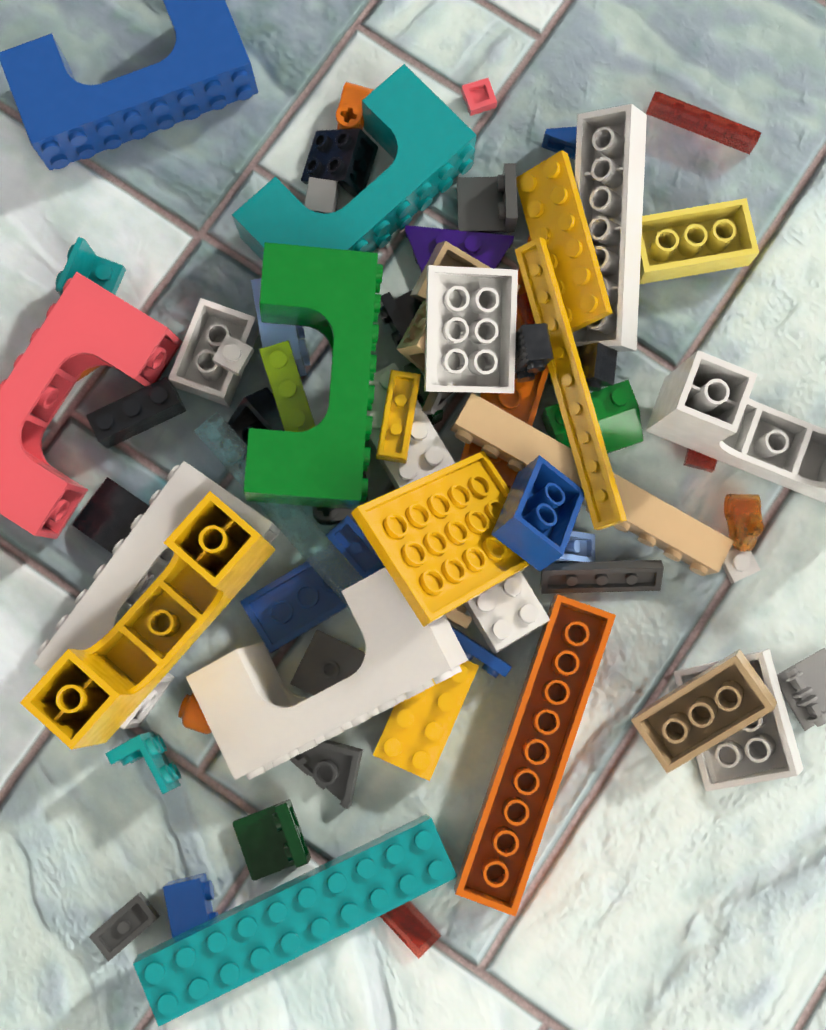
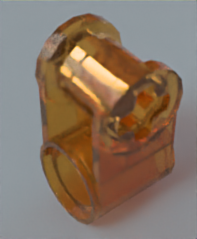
M727 494L724 500V515L727 520L729 538L734 541L732 546L739 551H750L756 545L757 537L764 530L760 496L758 494Z

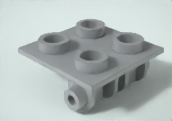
M822 648L777 674L781 692L804 731L815 725L819 727L826 724V649Z

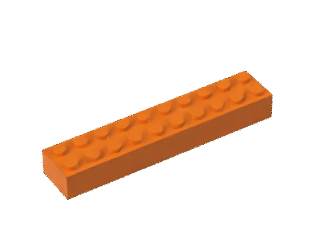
M559 594L552 599L547 614L550 620L543 625L454 885L456 895L515 917L616 617L615 614Z

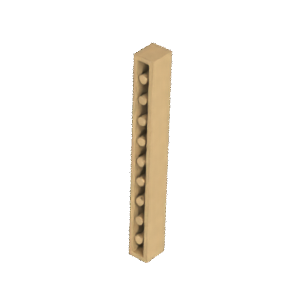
M470 394L450 429L456 433L455 437L467 444L472 442L482 448L481 451H484L491 458L497 459L499 457L508 462L507 466L515 472H520L540 455L582 488L571 448L476 394ZM613 473L627 521L613 525V527L622 532L630 531L638 536L637 539L641 543L650 547L657 546L664 550L663 554L666 557L677 562L681 560L690 565L689 569L698 575L706 576L719 573L734 542L733 540ZM584 497L582 505L586 506V511L589 513L586 499Z

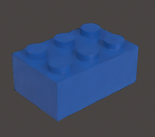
M539 455L517 473L491 535L540 572L564 555L585 497L583 489Z

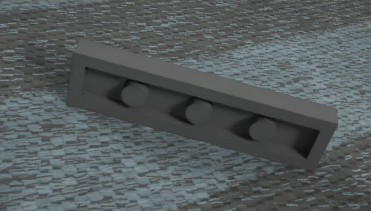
M662 560L552 563L541 571V594L660 591L664 566Z

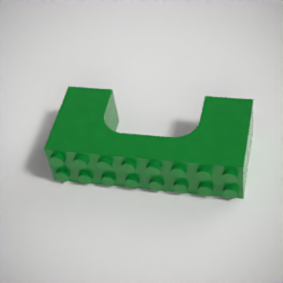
M264 242L259 302L261 321L263 323L306 326L316 329L325 336L331 346L332 365L329 406L325 417L318 425L302 432L249 428L244 480L246 501L355 509L360 505V502H365L368 493V478H363V471L367 472L371 450L370 447H365V441L370 440L373 416H367V411H372L375 385H369V381H374L377 355H373L371 352H376L379 325L373 324V322H378V314L380 313L381 294L379 293L383 276V265L377 264L378 253Z

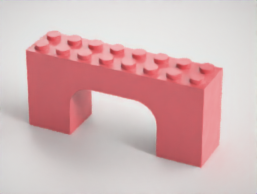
M78 272L75 273L73 278L66 281L63 293L57 303L50 306L46 314V320L40 328L33 332L26 351L17 357L14 362L13 371L0 384V514L34 536L51 539L58 538L88 491L87 488L52 467L45 459L42 451L43 434L81 376V373L96 366H109L146 387L159 380L182 344V341L168 327Z

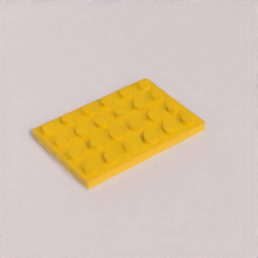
M484 451L364 503L351 512V515L423 627L530 566L528 562L491 535L510 489Z

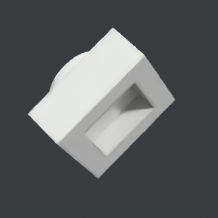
M226 334L212 361L226 370L241 376L254 353V349Z
M748 544L729 551L722 565L731 584L761 570Z

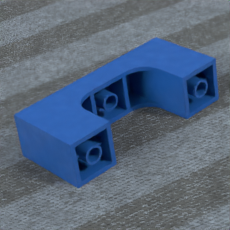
M163 0L176 34V42L172 52L158 63L97 85H86L75 81L71 68L52 33L0 52V63L30 143L49 170L65 168L69 163L80 159H89L101 151L116 149L128 141L143 139L152 132L160 129H169L176 123L196 119L203 113L223 109L227 104L238 100H247L254 94H257L258 89L251 62L226 1Z

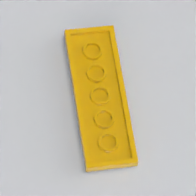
M561 150L516 177V183L531 241L537 237H541L546 241L573 333L613 313L568 153Z

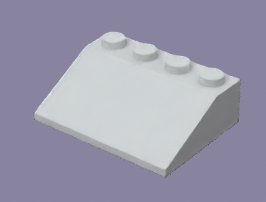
M427 266L424 391L514 393L518 270Z
M770 649L744 655L776 699L775 710L696 756L705 791L798 776L803 770ZM721 660L674 671L677 687Z

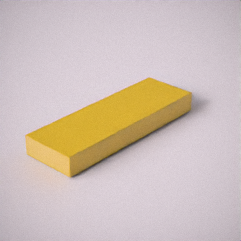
M398 370L390 371L376 459L406 464L421 374Z

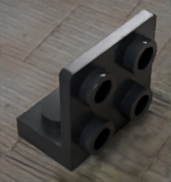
M360 128L317 131L301 181L304 184H308L309 177L338 181V184L355 198L367 186L378 146Z

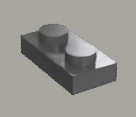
M140 892L90 935L89 938L109 962L157 920L160 915L142 892Z

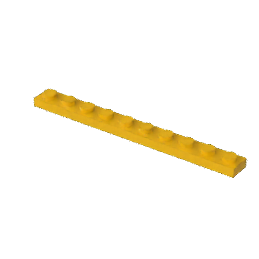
M537 237L515 249V254L535 324H548L554 359L547 366L594 530H602L627 521L546 241L541 237Z

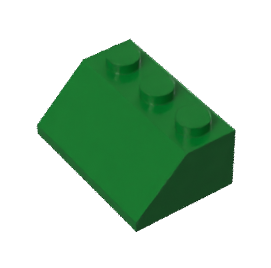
M629 380L602 388L600 391L590 392L607 454L644 441L639 405ZM559 404L546 407L541 418L548 436L571 448Z

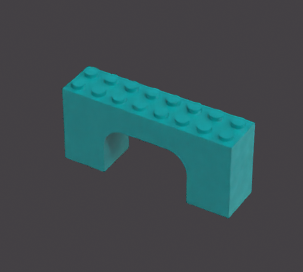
M403 64L362 100L364 130L394 159L393 163L346 206L332 213H317L308 209L275 176L232 214L240 238L262 261L264 242L373 252L377 248L381 249L388 244L394 232L398 229L403 230L405 225H409L413 215L419 210L421 212L426 210L432 203L433 197L439 192H446L460 173L464 175L472 168L474 152L476 150V134Z

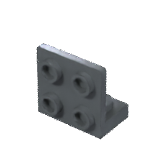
M504 163L502 175H497V177L457 178L459 231L480 233L515 232L518 220L516 163Z

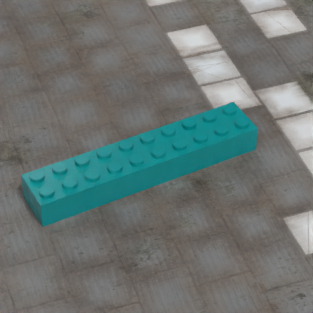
M425 814L138 954L133 962V966L158 1026H161L457 878V874L432 818Z

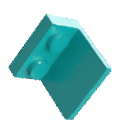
M78 237L75 245H71L68 250V261L64 270L60 271L57 275L55 290L61 296L66 281L73 278L75 273L78 272L116 295L126 272L125 267L97 256L87 241Z
M154 732L139 734L105 753L111 765L121 762L125 766L144 757L162 794L181 786L178 780L181 778L180 771L174 762L169 763L164 753L167 751L165 742L160 735L155 736Z

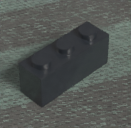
M165 377L87 414L86 417L98 442L108 449L186 412V409L176 388L169 381L168 377Z

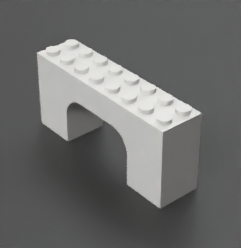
M697 350L665 377L647 424L646 432L826 503V429L750 399L749 396L757 377L756 373Z
M183 461L180 466L176 465L170 471L167 477L169 481L162 490L158 489L149 500L150 507L144 515H138L132 522L130 527L132 531L127 538L121 539L112 550L113 556L107 565L103 564L97 569L93 576L95 581L89 589H84L77 596L74 602L76 606L69 615H64L57 623L56 630L58 631L52 639L46 640L37 651L38 658L33 664L47 673L67 649L85 650L102 639L167 567L174 552L163 542L209 491L254 528L270 544L277 537L280 530L270 520ZM168 672L120 727L123 729L139 727L175 677Z
M384 567L341 591L364 636L366 645L363 663L350 677L312 697L298 696L292 693L282 682L263 642L236 649L188 675L186 679L234 780L244 775L250 780L461 672L462 670L459 665L468 661V658L446 615L423 627L391 575Z

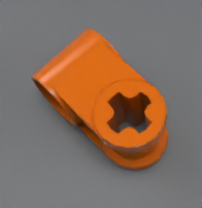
M349 82L345 83L336 111L337 130L357 128L363 130L362 100L374 89Z

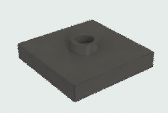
M316 630L290 684L311 695H315L353 675L362 665L365 652L320 630Z

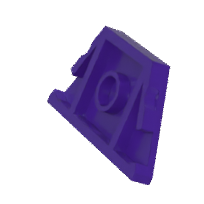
M405 225V235L409 240L413 256L421 273L437 243L447 241L490 268L497 269L514 241V236Z

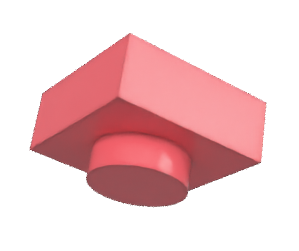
M489 78L462 85L461 92L470 116L497 107V100Z

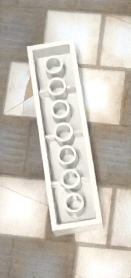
M633 104L577 114L575 181L613 314L573 332L576 346L599 342L618 352L637 351L647 115Z

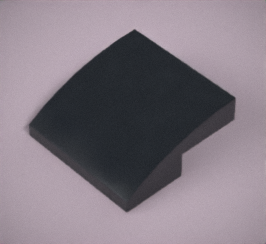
M107 477L72 525L112 553L115 545L121 539H126L132 531L130 527L135 518L140 514L144 515L150 506Z

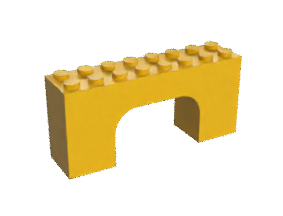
M211 491L207 493L163 542L174 552L171 561L116 625L102 639L88 649H67L20 702L71 750L106 743L275 552L276 549L262 535Z

